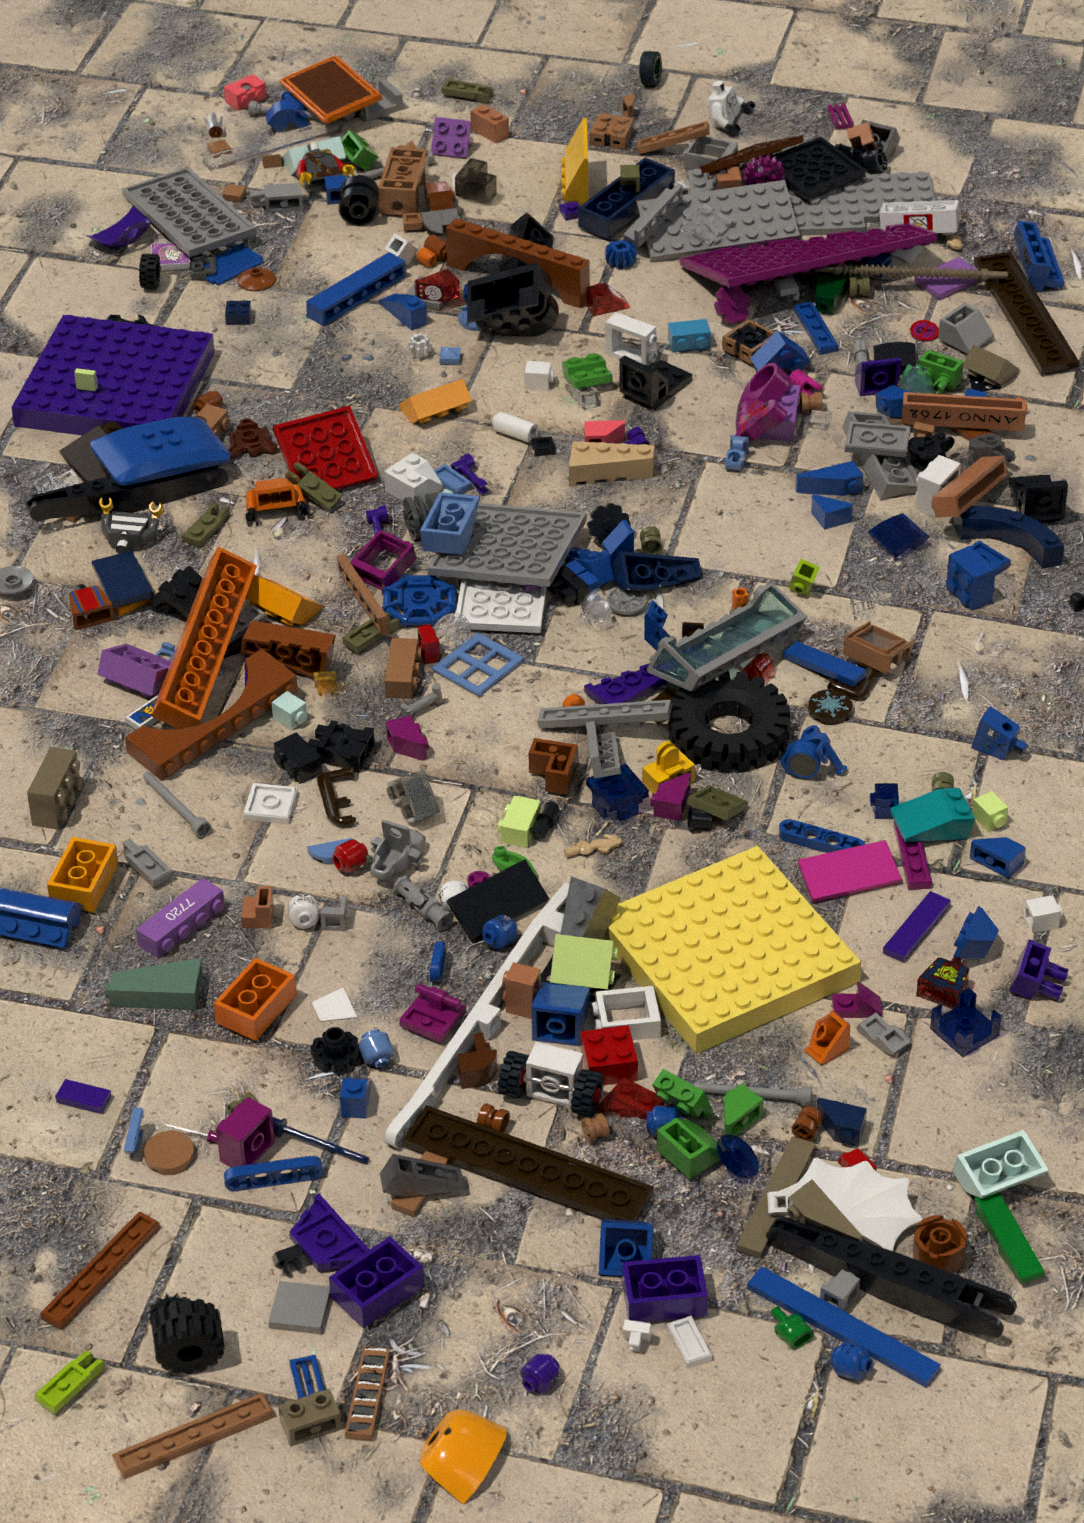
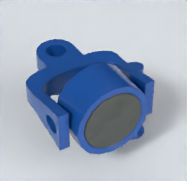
M817 725L806 728L802 733L801 739L788 745L780 761L788 775L793 774L804 779L815 776L820 769L821 762L826 764L828 759L836 770L835 774H841L847 769V766L842 764L830 745L831 741L827 734L821 733Z

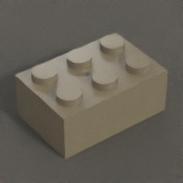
M56 747L49 748L27 791L32 826L58 830L62 821L66 820L67 811L70 806H73L77 791L81 790L83 779L79 774L80 761L77 760L75 750Z

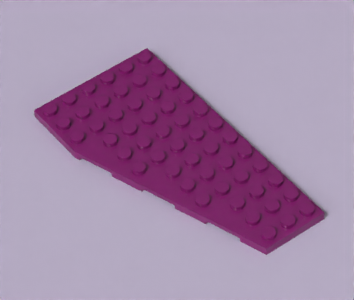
M911 223L886 226V230L876 228L870 229L868 232L857 233L855 230L826 234V238L816 236L808 240L797 241L796 238L770 241L767 242V246L755 244L749 246V248L728 247L682 257L679 260L680 266L687 268V270L716 281L720 285H725L729 289H736L741 284L753 285L757 284L759 280L771 281L777 276L789 277L794 272L807 273L812 268L824 269L830 264L842 265L844 261L848 260L860 261L862 257H877L879 253L883 252L890 254L895 253L897 249L901 248L909 250L915 245L927 246L930 245V242L937 241V233Z

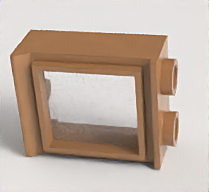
M869 621L845 636L843 640V654L888 674L891 662L898 666L902 659L909 661L913 641H905L904 638L873 624L871 625Z

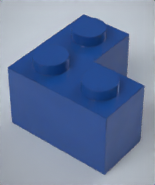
M778 330L750 358L757 371L769 363H776L781 369L786 367L792 372L796 369L802 371L811 362L801 346Z

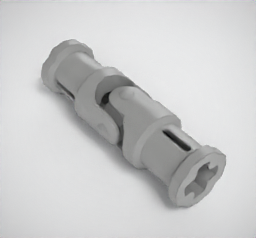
M404 875L396 880L393 891L398 895H402L406 902L413 906L425 919L432 920L438 930L443 931L452 924L454 915L450 911L442 909L441 904L435 898L425 893L424 889L420 886H415L408 876Z

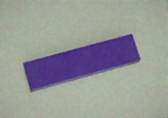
M930 891L885 944L883 953L904 963L950 907L951 900Z

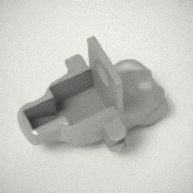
M383 820L381 824L384 838L375 836L370 841L373 845L371 851L374 852V863L371 865L370 872L377 879L387 880L390 876L405 870L409 864L413 866L420 864L421 859L419 855L425 845L426 837L417 830H411L406 826Z

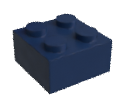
M226 301V325H250L251 301Z

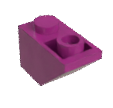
M411 715L386 721V738L393 752L422 761L427 760L428 740L426 737H422L420 725L414 722Z

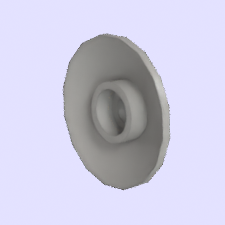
M8 566L0 569V593L14 595L28 590L34 580L32 572L21 566Z

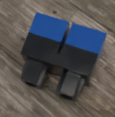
M573 560L559 569L548 590L553 594L561 591L560 599L565 605L574 602L579 606L586 597H590L592 600L599 597V580L579 562Z

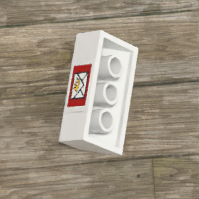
M959 200L883 203L880 210V228L886 230V226L911 223L935 233L953 235L958 230Z

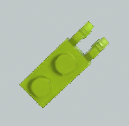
M85 1351L74 1361L71 1360L34 1395L35 1401L53 1414H56L92 1379H95L103 1372L105 1362L98 1359L88 1366L92 1361L93 1355L91 1352Z

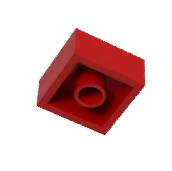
M431 624L417 627L418 648H422V658L425 665L439 662L440 650L438 646H440L439 638H436L435 629H432Z

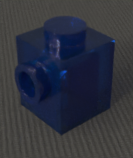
M875 783L874 793H870V806H874V818L893 819L890 809L899 805L898 783Z

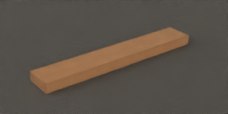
M345 554L338 555L336 558L340 575L381 635L390 634L387 615Z
M262 1392L112 1454L113 1461L124 1480L274 1418L273 1410Z

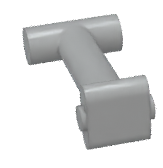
M438 683L433 684V692L409 706L402 703V716H412L413 713L432 702L436 705L442 704L441 685Z

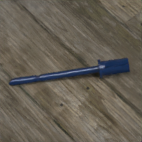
M272 1116L274 1133L277 1137L280 1138L283 1133L368 1165L369 1157L287 1126V1119L283 1118L281 1120Z

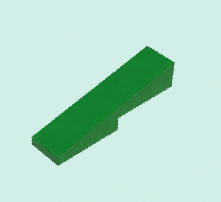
M1000 1192L982 1199L976 1197V1215L997 1242L998 1253L1020 1283L1044 1277L1045 1271Z

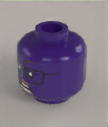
M549 1354L534 1355L522 1367L520 1372L524 1388L532 1393L544 1394L548 1392L560 1378V1365L558 1361Z

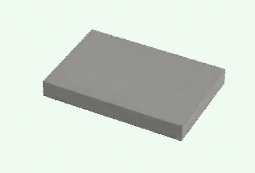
M849 421L845 452L906 457L911 427Z

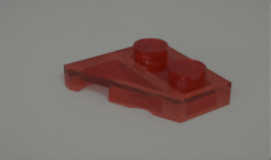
M623 1077L597 1106V1114L602 1113L605 1115V1111L620 1113V1117H637L647 1120L648 1111H652L653 1107L657 1105L664 1106L665 1103L656 1097L655 1092Z

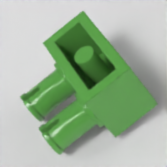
M927 350L919 359L918 375L913 379L912 385L914 388L917 389L919 387L918 390H921L926 383L932 384L930 390L933 394H942L944 389L954 391L962 381L964 361Z

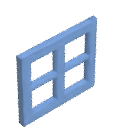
M476 633L433 666L432 670L477 696H482L487 690L522 664L524 657L482 634ZM478 643L491 650L480 660L467 654ZM496 654L510 660L499 670L485 664ZM458 659L471 665L460 675L446 669ZM477 669L490 676L479 686L465 679Z

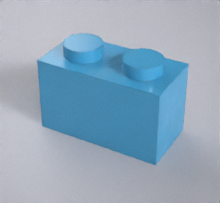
M707 319L668 323V342L671 351L682 352L711 348V331Z

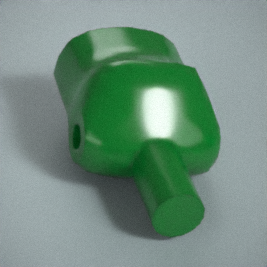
M778 1306L771 1310V1315L778 1321L774 1326L776 1335L784 1340L793 1350L804 1346L813 1338L814 1332L808 1327L800 1314L795 1313L787 1316Z

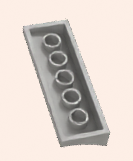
M848 411L842 428L847 436L849 421L888 425L890 423L885 414ZM856 453L880 501L897 495L917 492L918 484L916 479L918 475L908 456L896 457Z

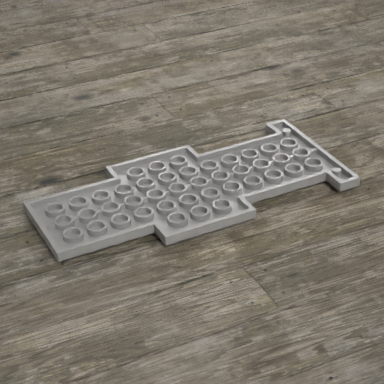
M701 169L688 170L690 194L716 190L717 178L708 180L707 173H702ZM930 172L866 173L865 177L807 200L787 186L800 236L826 235L855 230L856 233L865 232V223L880 222V210L883 203L936 201ZM742 179L741 186H746V182Z

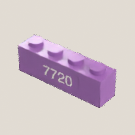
M205 878L200 879L136 929L138 946L159 959L225 907L223 890Z

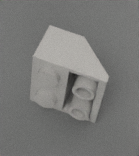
M966 303L948 313L939 322L938 339L967 354L973 344L981 347L994 338V333L981 311Z

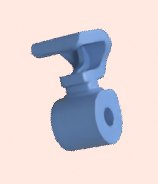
M730 435V450L728 449L725 469L743 470L745 454L749 452V437Z

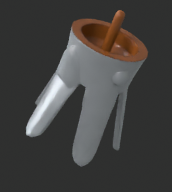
M215 112L211 113L212 124L204 117V121L209 129L208 133L212 138H218L223 134V117H220L218 123Z

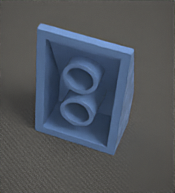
M439 492L420 529L423 551L464 555L470 543L480 496Z

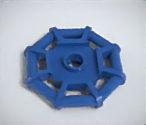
M404 574L401 579L390 586L384 587L381 592L383 595V611L388 612L393 619L397 618L402 626L406 628L413 625L431 624V627H434L439 621L450 614H454L457 610V588L434 575L409 576ZM447 596V600H443L441 597ZM392 597H396L398 600L392 602Z

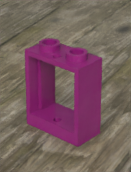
M379 530L350 563L364 583L382 591L384 587L395 583L415 562L416 555L414 546L410 542L403 541L391 533ZM384 549L400 556L386 572L370 565Z

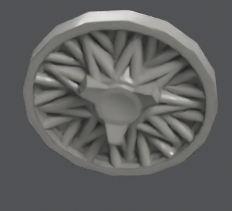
M618 587L609 592L607 596V606L615 613L622 615L638 613L647 604L646 595L643 591L624 590Z

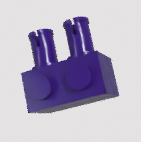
M1029 939L1019 956L1009 991L1030 1000L1034 994L1039 992L1058 1001L1063 991V986L1045 980L1043 975L1063 983L1069 969L1049 961L1050 947Z

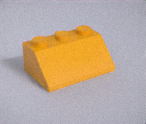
M464 379L411 396L398 404V406L412 423L419 421L420 424L431 421L433 416L437 415L438 418L449 415L448 411L455 409L456 412L467 408L466 405L472 400Z
M256 574L252 578L245 599L249 600L250 606L253 605L258 609L263 607L266 609V614L275 618L279 615L282 617V622L291 626L294 623L299 625L305 624L323 608V605L273 580Z

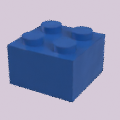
M971 546L949 554L946 581L948 591L953 593L971 611L993 601L996 569Z

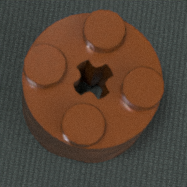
M934 1215L923 1219L917 1225L914 1234L913 1259L950 1273H955L964 1265L967 1241L965 1228L953 1218L952 1221L943 1219L941 1215Z

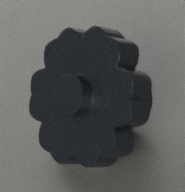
M608 503L605 507L597 506L590 513L592 520L587 523L589 535L595 536L598 544H602L621 521L626 520L631 526L629 515L622 513V507L613 503Z
M339 1027L329 1028L323 1032L322 1037L315 1038L311 1045V1055L314 1058V1064L323 1071L329 1069L334 1073L347 1071L350 1065L357 1064L361 1057L358 1038L351 1032H344Z

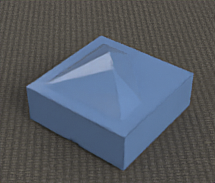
M441 347L440 364L459 365L461 347Z

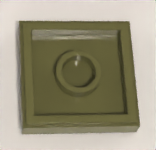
M709 785L688 796L686 804L721 819L728 820L745 811L749 802Z

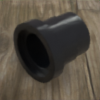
M690 807L687 818L688 830H694L695 828L710 829L712 814L696 810L695 807Z

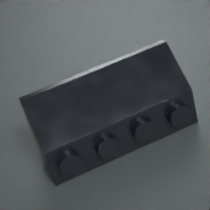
M528 212L512 223L509 235L545 245L551 248L554 238ZM503 255L499 268L503 272L529 264L515 257Z

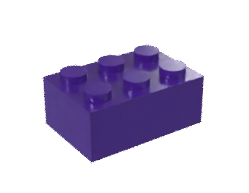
M389 1236L329 1277L330 1297L361 1327L365 1328L424 1287V1269L416 1259Z
M700 1255L622 1262V1285L628 1320L650 1322L682 1319L689 1316H707L708 1294Z

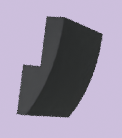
M889 342L873 346L874 360L901 358L900 375L918 370L915 343Z

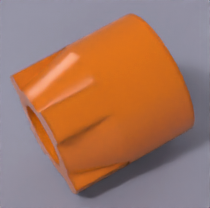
M423 247L417 253V260L430 268V266L437 263V254Z
M746 588L733 589L732 608L735 610L738 607L746 606L749 602V594Z

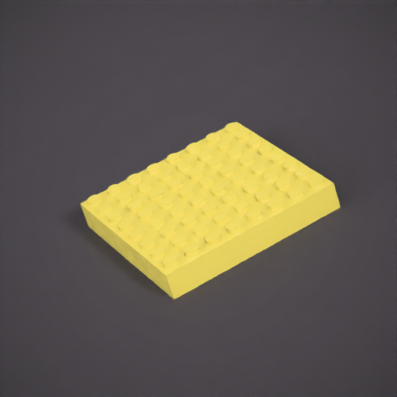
M758 846L619 903L603 937V940H612L613 946H618L617 959L640 987H654L658 1009L695 1054L852 986L857 981L860 982L861 961Z

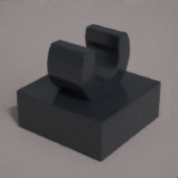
M300 1244L277 1251L272 1256L275 1267L282 1264L281 1271L285 1276L289 1274L287 1268L289 1263H293L297 1271L302 1269V1263L298 1259L303 1254Z

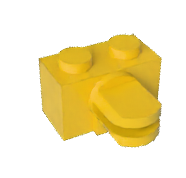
M665 741L656 749V761L642 768V785L653 794L657 792L659 784L686 773L691 774L692 783L695 781V764L672 742Z

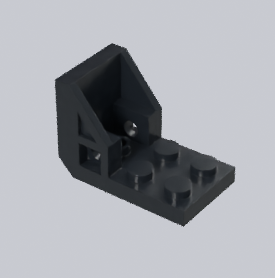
M625 355L620 358L619 392L655 409L692 381L691 373L663 360L649 367Z
M1050 475L1009 478L1008 485L1017 511L1037 521L1062 520L1065 518L1068 491L1066 480L1052 481Z

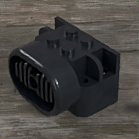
M538 263L468 281L467 322H476L480 329L491 328L497 335L539 336L549 331L557 321L559 307L557 301L552 297V278Z

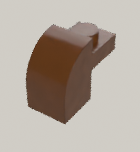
M483 1033L473 1034L474 1052L457 1054L458 1073L462 1089L486 1085L496 1076L497 1049L491 1050L490 1043L485 1042Z

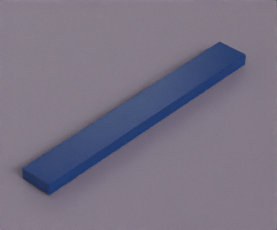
M763 1266L747 1283V1289L792 1314H800L806 1322L843 1342L864 1346L868 1349L870 1357L924 1387H927L940 1371L941 1364Z

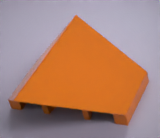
M831 1010L828 1015L816 1021L809 1045L804 1051L821 1065L826 1064L849 1049L851 1025Z

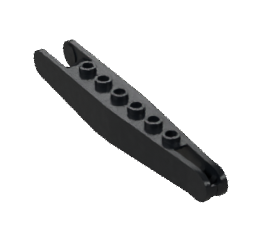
M219 465L127 486L119 485L111 476L34 494L25 501V508L30 517L35 521L103 514L99 504L101 498L103 499L104 506L109 504V498H111L113 508L110 510V513L112 511H133L149 508L151 502L158 506L160 503L165 504L222 487L227 483L229 477L224 469H218Z
M781 1216L776 1218L766 1234V1238L772 1246L788 1252L835 1277L842 1269L853 1273L860 1279V1290L906 1311L986 1336L1000 1337L1004 1331V1325L998 1318L979 1311L981 1308L1004 1315H1012L1017 1309L1016 1301L1006 1293L903 1254L810 1226ZM957 1300H958V1301L965 1302V1303H968V1304H971L972 1306L969 1307V1306L963 1305V1304H961V1303H958Z

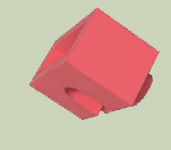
M254 74L224 86L225 102L237 111L248 107L250 101L259 102L267 98L266 83ZM243 86H249V87H251V88L245 90V89H243L242 87H243Z

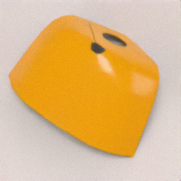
M453 1410L446 1414L426 1440L421 1452L420 1465L435 1481L464 1505L482 1483L506 1439V1427L470 1411ZM447 1428H451V1433L444 1435ZM439 1432L437 1438L429 1445L432 1437Z

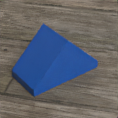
M813 494L811 513L824 530L852 521L853 503Z

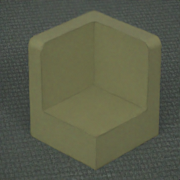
M620 165V185H635L636 192H640L639 165Z

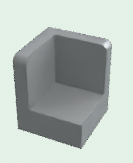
M342 895L340 907H321L322 930L345 931L348 914L347 895Z

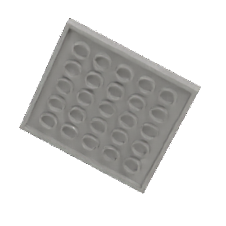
M479 503L470 543L464 555L436 553L427 567L428 575L550 587L585 525L587 514Z

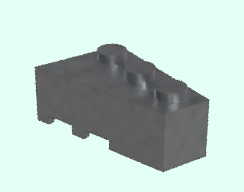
M571 876L561 935L603 939L621 898L605 888Z

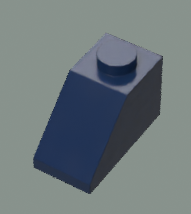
M818 1097L817 1110L824 1117L822 1126L835 1142L859 1147L866 1126L867 1108Z

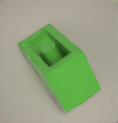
M742 1083L736 1088L729 1090L724 1096V1139L727 1142L731 1141L763 1116V1098Z

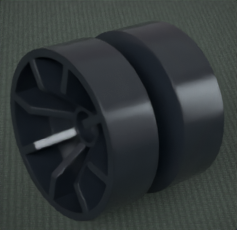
M354 175L347 178L340 188V216L345 222L354 226H364L373 222L378 215L379 207L377 183L364 175Z

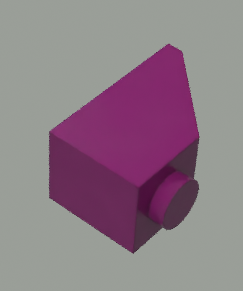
M686 773L659 784L657 792L652 794L650 806L654 807V817L681 821L691 791V774Z

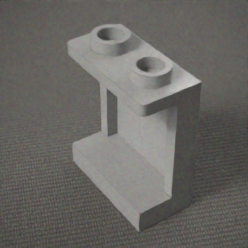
M385 78L378 80L379 89L377 91L381 93L382 100L355 111L365 122L403 110V94Z

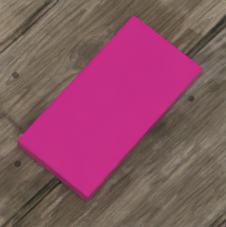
M886 840L799 859L797 862L812 903L901 882L900 874Z

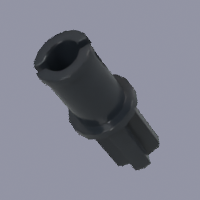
M547 802L542 813L537 816V823L532 831L535 835L534 838L544 839L549 828L553 827L554 818L559 811V806L555 802Z

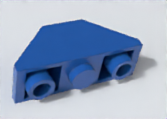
M978 906L975 913L969 912L953 945L957 947L953 955L956 958L984 959L997 936L999 929L984 909Z

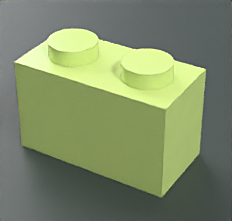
M514 795L511 803L506 805L504 819H500L498 824V833H501V843L528 848L533 836L532 831L537 823V816L541 814L540 800Z

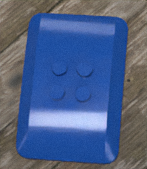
M173 417L127 427L93 439L90 443L91 450L113 480L123 486L229 462L231 458L227 448L208 424L199 417Z

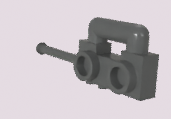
M200 253L198 256L190 258V276L192 280H204L208 275H216L215 257H207V254ZM203 264H209V268L203 267Z

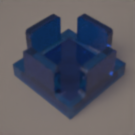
M626 763L620 765L621 774L594 779V776L586 778V786L592 792V806L602 818L607 817V811L612 812L614 810H617V819L619 821L633 817L639 813V804L643 802V799L649 797L647 787Z

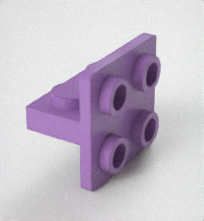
M435 117L431 145L432 153L466 158L468 145L473 144V138L470 137L471 121Z

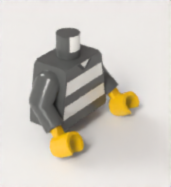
M109 498L110 502L107 506H104L103 499H100L99 504L103 510V514H101V530L106 540L111 542V548L115 549L118 554L128 551H140L145 544L156 537L160 521L158 516L164 513L161 503L157 510H155V503H150L149 509L153 513L151 518V515L115 511H112V514H110V510L113 508L111 498Z

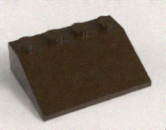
M117 422L98 425L61 449L60 454L84 482L110 476L91 450L90 443L93 439L123 428Z

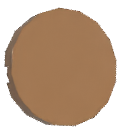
M163 1131L155 1134L147 1141L144 1147V1159L151 1170H158L160 1174L164 1175L176 1174L185 1170L191 1160L193 1161L194 1144L190 1137L184 1133Z

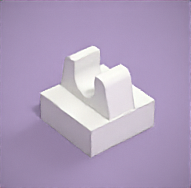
M624 1320L623 1334L624 1339H629V1351L640 1352L642 1341L651 1342V1323Z

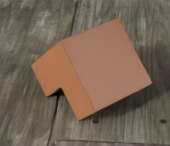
M869 122L846 129L853 149L864 147L866 151L877 148L874 133Z
M727 167V174H717L716 190L739 187L742 184L739 167Z
M258 886L256 897H244L241 915L242 928H272L274 913L272 887Z

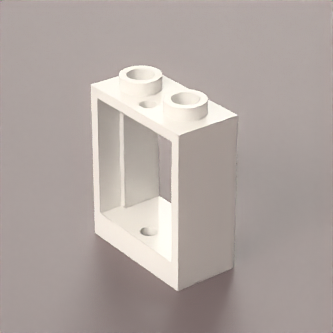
M615 312L605 322V354L617 359L625 355L647 366L655 362L657 358L656 326ZM622 332L642 339L641 351L623 345Z
M653 986L596 992V1002L591 1003L593 1017L597 1016L598 1020H595V1029L629 1025L633 1040L661 1038V1019ZM644 1006L647 1017L608 1022L606 1010Z

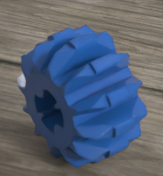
M617 239L616 242L611 241L609 245H606L605 249L606 263L610 264V267L616 266L617 269L620 267L625 269L626 266L632 267V264L636 263L637 259L636 245L632 244L631 241L626 242L625 239L622 241Z

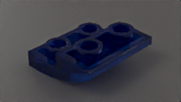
M904 513L886 519L868 531L870 537L895 559L909 547L914 551L930 538Z

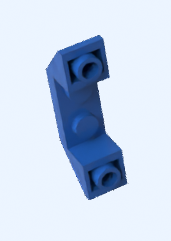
M652 600L645 613L644 640L657 651L659 648L658 643L667 636L669 638L671 636L663 629L668 614ZM700 645L681 655L701 665H705L712 660L709 653ZM676 659L670 661L677 668L686 670Z

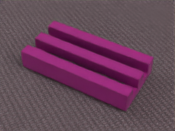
M841 103V107L838 104H834V107L827 105V112L835 130L853 127V120L845 103ZM834 112L837 113L838 118H839V121L841 122L842 125H839V122H838L837 117H836V115H835Z

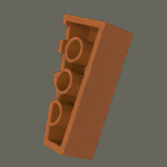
M252 620L242 638L240 652L251 656L260 649H264L285 667H289V670L322 681L332 661L336 635Z

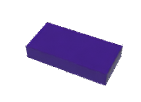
M65 1079L55 1099L57 1103L102 1114L111 1098V1090Z

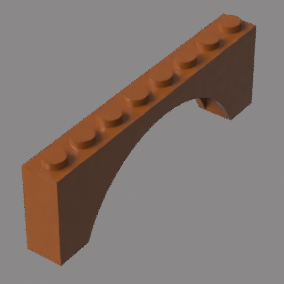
M455 218L446 227L447 266L464 271L474 259L487 254L508 255L528 264L538 263L551 276L552 285L557 290L563 303L581 308L590 299V260L552 249L545 245L536 244L529 240L520 239L513 235L488 229L478 224H472L462 219Z
M260 649L245 659L248 677L245 689L240 698L227 711L208 722L188 728L168 730L141 726L125 737L127 753L162 781L186 764L191 763L201 754L209 751L213 746L224 741L236 731L241 730L254 719L259 718L272 708V701L286 691L294 695L298 691L297 675L264 649Z

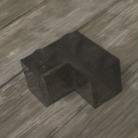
M470 158L455 176V196L489 204L497 195L496 175L488 174L486 161Z
M425 769L387 782L389 798L394 801V804L402 803V815L409 823L440 813Z

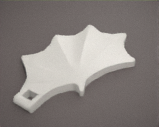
M814 1158L806 1174L798 1183L778 1192L767 1193L768 1215L787 1216L790 1215L787 1211L788 1197L812 1179L861 1233L864 1240L893 1251L895 1242L903 1231L909 1227L917 1226L922 1221V1217L912 1208L907 1196L909 1179L883 1177L867 1161L852 1167L839 1168L828 1165L819 1158ZM778 1200H785L786 1207H778Z

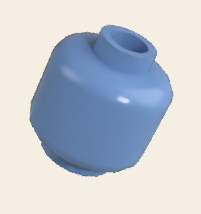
M375 1029L362 1035L358 1045L364 1062L367 1065H375L376 1068L389 1064V1059L394 1055V1049L388 1034Z

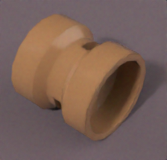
M807 392L800 393L801 413H808L810 409L815 412H822L821 392H814L810 396Z

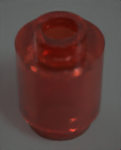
M767 653L757 654L744 668V673H748V680L751 681L754 676L764 679L772 671L774 660Z

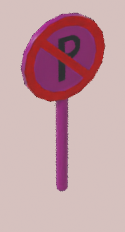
M919 320L911 325L910 334L916 340L929 342L938 337L939 328L931 321Z

